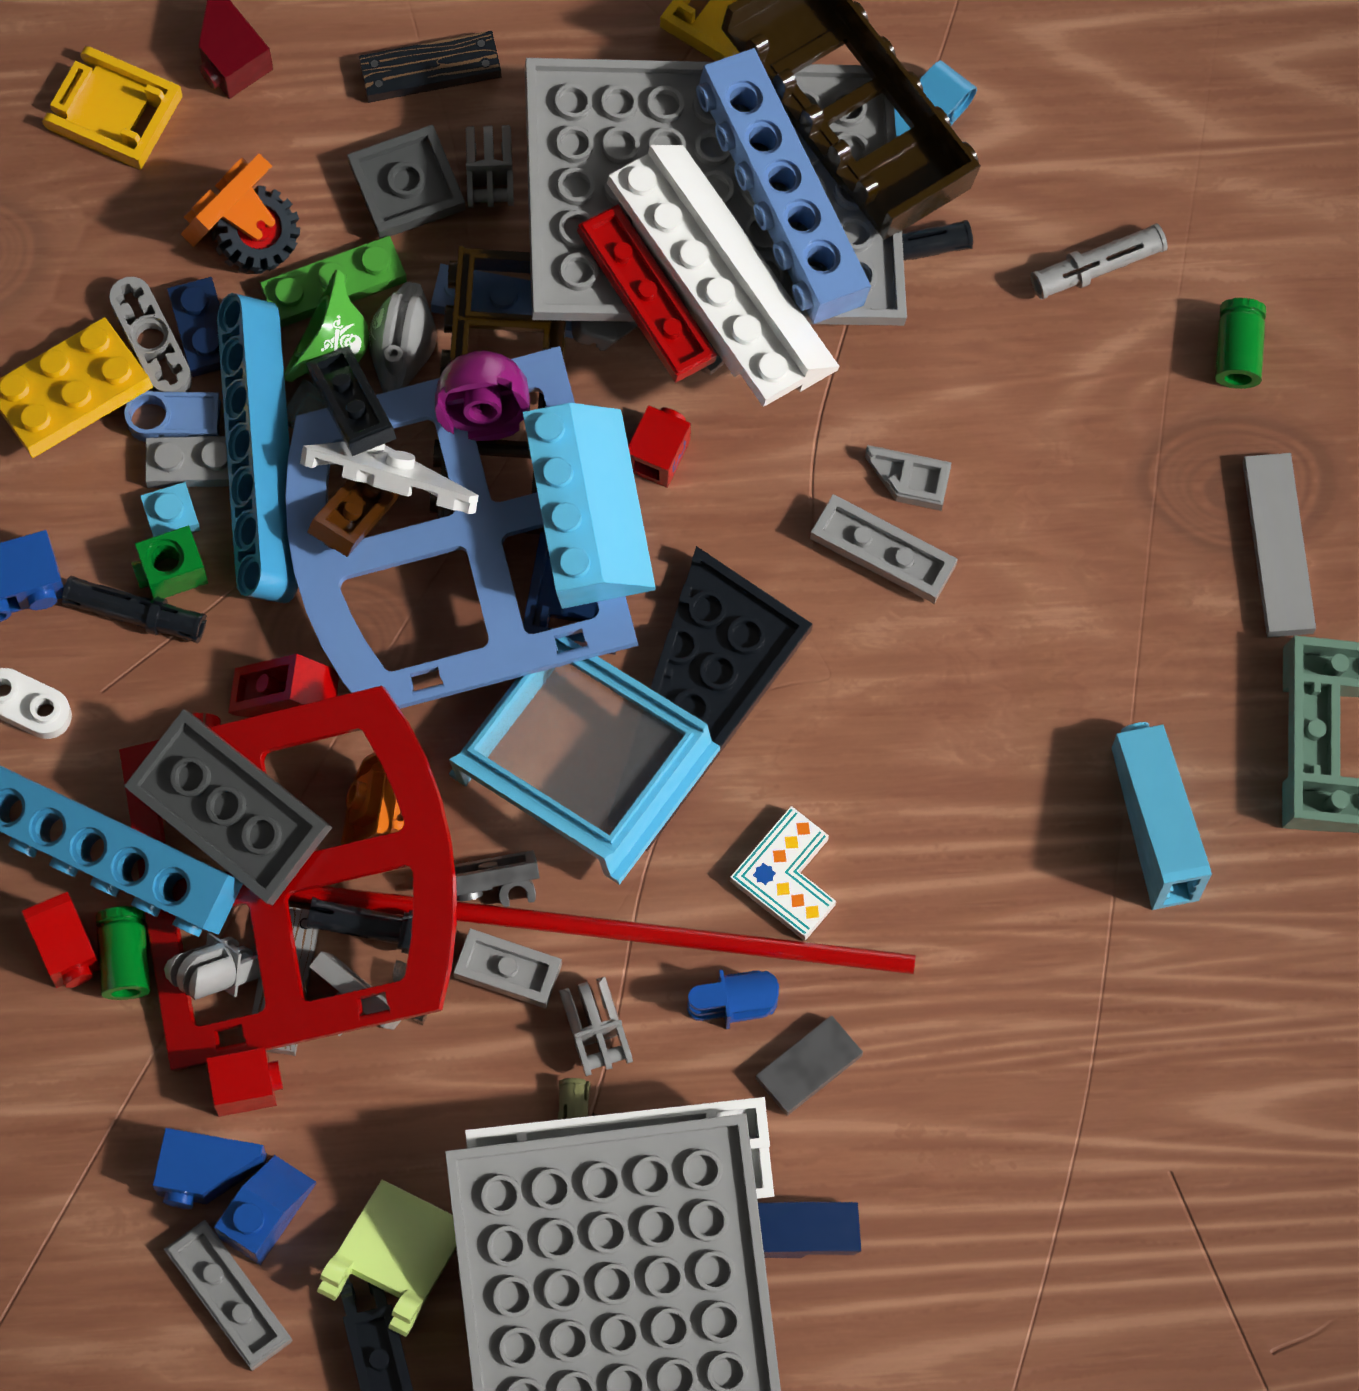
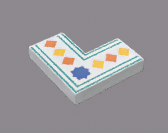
M791 806L730 877V882L802 940L806 941L836 904V900L801 874V871L828 841L829 835Z

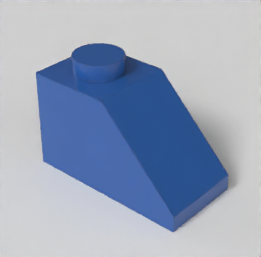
M165 1128L153 1187L158 1196L164 1197L163 1203L169 1206L192 1209L194 1202L207 1205L266 1164L267 1154L264 1146L260 1144Z
M275 1155L241 1187L218 1220L214 1229L219 1239L258 1265H261L317 1184L316 1181Z

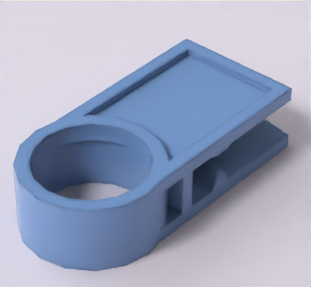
M146 391L126 403L124 410L125 420L132 436L143 442H146V438L219 436L221 400H219V393ZM146 404L159 405L166 411L165 419L159 426L146 430L138 428L131 421L134 412L139 407Z

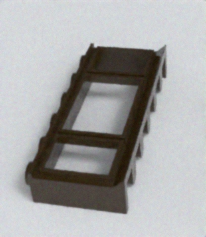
M459 246L458 261H449L448 288L455 289L454 305H446L444 333H452L451 350L442 349L440 376L450 362L458 356L468 353L469 328L544 333L542 351L560 346L563 359L565 360L566 321L532 320V315L471 311L474 270L531 274L530 252L471 249ZM539 392L538 409L545 408L544 396ZM435 439L433 467L441 468V475L448 478L439 439ZM476 441L479 454L482 456L531 459L528 441ZM534 471L532 480V494L537 493ZM430 493V513H437L438 519L453 514L455 510L437 506V497ZM544 527L524 533L540 534L541 530H544Z

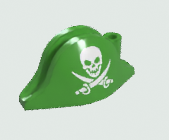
M334 270L311 320L284 371V379L287 382H293L298 377L306 373L309 374L307 362L349 346L358 362L366 352L369 342L368 326L363 315L351 303L346 292L344 274L339 270Z

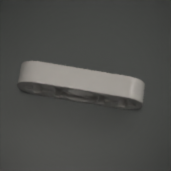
M125 277L118 280L110 290L109 298L112 310L138 363L150 378L153 386L151 388L152 391L189 392L192 385L189 365L148 284L137 277ZM128 293H132L135 298H138L143 314L138 319L135 318L131 306L125 303L124 296ZM147 329H157L164 335L162 343L151 349L140 346L138 337ZM165 357L171 372L177 374L178 382L172 385L167 380H163L161 366L158 362Z

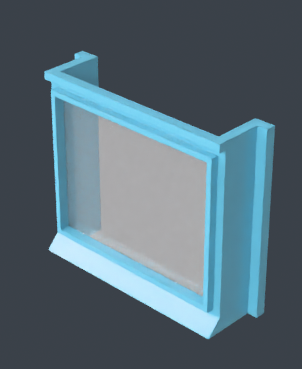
M567 637L555 639L558 653L582 647ZM596 656L518 677L462 751L449 759L453 768L449 774L450 777L464 786H467L470 780L474 779L599 859L604 875L620 885L720 751V746L711 740L708 725Z

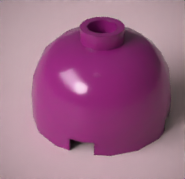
M474 351L458 356L446 366L437 383L435 392L437 421L446 431L454 434V427L467 431L468 439L491 441L512 436L520 430V422L524 420L523 412L530 411V395L526 376L513 360L499 353Z

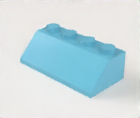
M565 403L523 412L554 584L561 608L564 609L656 590L621 409Z

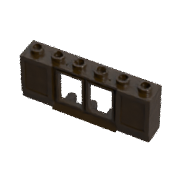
M737 0L727 6L721 27L723 32L740 53L755 48L794 128L841 189L844 188L884 240L895 233L903 231L971 189L981 167L975 150L969 143L961 141L951 128L947 114L940 107L934 106L923 92L919 78L913 72L907 71L897 59L894 47L886 37L880 36L869 23L867 13L860 3L852 0ZM845 44L872 80L821 110L817 104H812L796 84L797 81L794 74ZM883 93L911 129L856 161L851 155L852 152L848 143L843 139L839 140L829 125Z

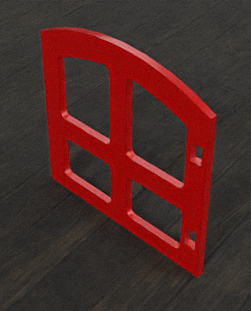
M378 686L209 727L265 773V757L272 751L355 731H363L393 789L404 824L398 832L314 851L273 905L264 902L244 884L242 885L232 907L247 905L250 909L265 997V1007L259 1013L198 1026L194 1018L191 996L186 995L179 987L172 985L166 978L164 971L168 960L184 952L180 928L172 925L176 916L162 909L158 917L145 912L170 1070L178 1071L207 1064L206 1058L263 1047L267 1051L442 1011L452 970L457 926V889L452 840L442 798L428 759L408 720L387 689L383 686ZM159 740L119 749L124 784L129 781ZM125 787L131 828L166 844L162 817ZM143 858L137 861L139 878L145 872V861ZM410 867L413 871V916L407 967L403 979L307 1001L303 993L288 904L290 896L309 889ZM187 882L174 885L172 894L175 901L180 900L185 895ZM386 994L387 1004L390 1009L362 1015L361 999ZM242 1026L246 1042L219 1048V1031Z

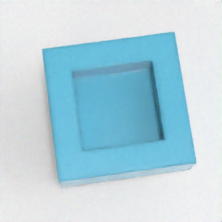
M186 482L140 495L153 537L188 525L192 533L200 530Z

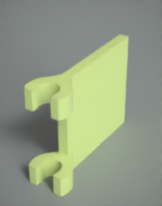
M381 1180L338 1252L325 1266L320 1276V1279L323 1281L319 1285L317 1292L335 1301L342 1291L349 1274H353L400 1298L392 1311V1316L394 1317L388 1328L406 1337L412 1329L424 1302L457 1248L453 1215Z

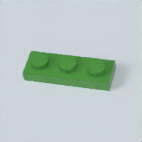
M390 235L260 282L265 300L275 303L278 307L280 327L282 328L312 317L334 270H339L344 274L346 292L351 302L406 283V273Z

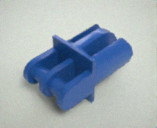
M719 970V981L717 983L698 985L690 990L687 1011L689 1016L696 1021L724 1018L726 1029H730V1023L760 1019L772 1015L777 1007L779 984L776 977L769 971H749L724 975L723 970Z

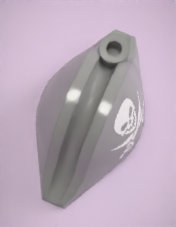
M412 282L403 284L397 292L391 294L384 301L371 321L368 347L383 393L406 387L428 361L435 349L437 340L436 326L421 284Z

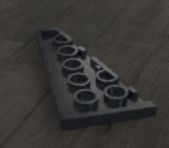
M697 546L650 689L708 725L711 740L720 746V751L645 851L649 850L812 631L813 626L811 622ZM645 710L639 722L627 765L624 768L608 817V825L615 829L684 737V734Z

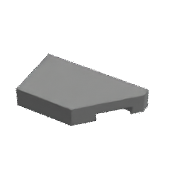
M867 445L866 460L896 502L942 511L952 462Z

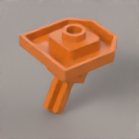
M375 752L363 759L349 787L346 797L347 811L341 845L398 832L403 827L404 820L396 797Z

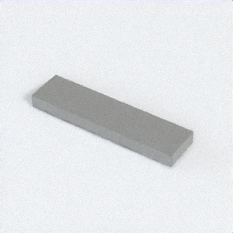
M1291 453L1245 456L1242 463L1267 638L1314 634L1316 623Z

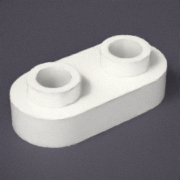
M0 668V686L6 684L12 687L8 695L0 696V720L42 739L56 738L68 729L72 719V712L66 697L60 691L16 670ZM49 704L54 707L53 712L48 716L37 714L38 709L42 705Z

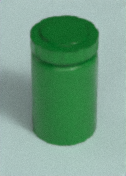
M1250 298L1225 300L1220 305L1215 379L1220 385L1229 388H1252L1262 382L1266 306L1258 300Z
M129 906L112 907L99 911L95 917L96 926L98 927L97 944L101 996L111 1000H128L148 995L150 993L146 928L143 925L145 923L144 911Z

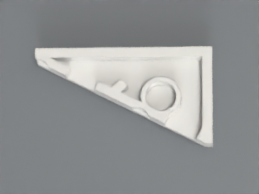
M345 442L305 445L302 448L300 464L303 466L314 468L319 465L339 464L343 466V478L367 483L373 487L407 497L412 495L413 487L420 488L437 497V506L467 514L476 513L479 495L416 462L415 456L411 453L396 451L382 444L352 456Z

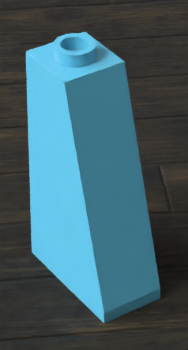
M1139 722L1128 725L1121 729V733L1116 734L1112 745V752L1152 910L1199 901L1212 873L1164 724L1150 727L1147 722Z

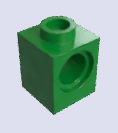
M189 525L135 543L139 560L131 562L140 589L150 587L153 598L157 596L167 598L208 584L204 565ZM172 558L179 561L176 568L171 571L162 572L156 569L158 563L164 559Z

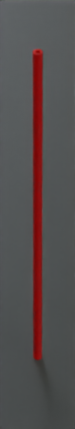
M185 878L178 880L176 884L186 882ZM328 886L297 892L289 898V902L311 904L312 897H315L319 900L404 915V911L409 912V910H413V896ZM457 902V921L907 974H914L916 955Z

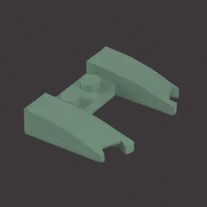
M1294 635L1283 647V692H1289L1288 778L1282 782V828L1359 833V778L1340 776V696L1359 697V642Z

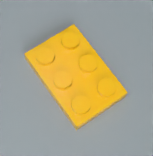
M106 317L1 377L0 413L33 459L150 390L153 386L147 373Z

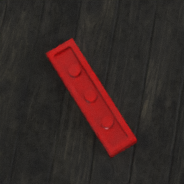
M619 204L578 224L577 233L674 382L676 383L714 363L717 354Z

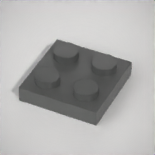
M433 125L347 154L348 163L379 239L389 235L393 236L466 210L465 200Z

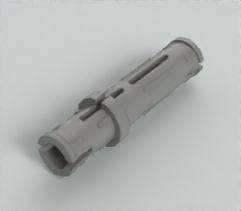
M1156 223L1146 229L1113 240L1082 254L1078 251L1066 255V260L1045 269L1031 272L1030 277L1035 293L1042 300L1073 286L1078 288L1090 285L1093 278L1125 267L1158 252L1166 251L1168 248L1166 236L1160 225ZM1135 246V249L1130 250L1128 252L1122 253L1120 255H1117L1106 260L1108 256H1111L1113 254H1116L1118 252ZM1092 263V266L1087 267L1080 271H1076L1074 273H1071L1070 275L1063 277V274L1068 273L1070 271H1073L1075 269L1084 267Z

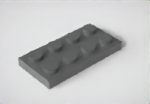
M184 709L124 786L270 905L276 902L332 829L322 818L192 713Z

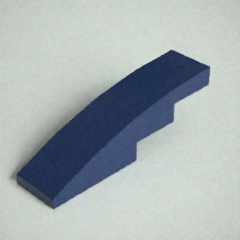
M858 1202L758 1203L764 1258H802L806 1255H855L861 1252Z

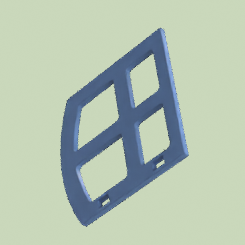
M560 346L511 359L526 376L529 393L536 391L543 394L546 407L575 403ZM439 378L377 394L376 397L391 422L393 429L425 420L435 423L448 478L479 495L476 513L467 514L461 511H454L450 516L364 538L348 557L327 547L322 541L307 533L313 518L328 502V482L331 464L319 465L314 468L300 464L303 446L344 442L327 408L296 416L288 454L285 494L287 535L293 569L306 613L318 640L350 693L383 686L387 689L399 709L639 646L626 596L597 602L599 612L592 619L536 634H529L524 630L503 542L509 536L544 527L538 492L503 502H495L491 499L477 442L468 439L467 431L454 427V434L446 431L437 421L435 392ZM452 551H465L468 554L489 640L487 645L483 648L396 671L386 670L358 628L341 592L342 583L347 579ZM583 632L586 646L558 653L555 639ZM439 670L443 684L414 691L411 677Z

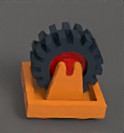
M258 153L250 163L243 157L239 159L215 185L220 193L216 195L210 189L183 217L190 224L183 230L181 235L194 247L215 227V230L212 232V240H217L218 246L215 248L219 255L223 253L228 258L225 263L230 267L233 264L239 266L238 271L243 273L251 270L254 271V274H262L265 270L271 271L277 268L294 251L297 245L296 239L300 236V227H296L299 217L297 212H291L290 207L293 204L288 198L285 201L279 198L281 192L275 189L268 192L265 191L266 186L259 185L253 189L257 182L272 167Z

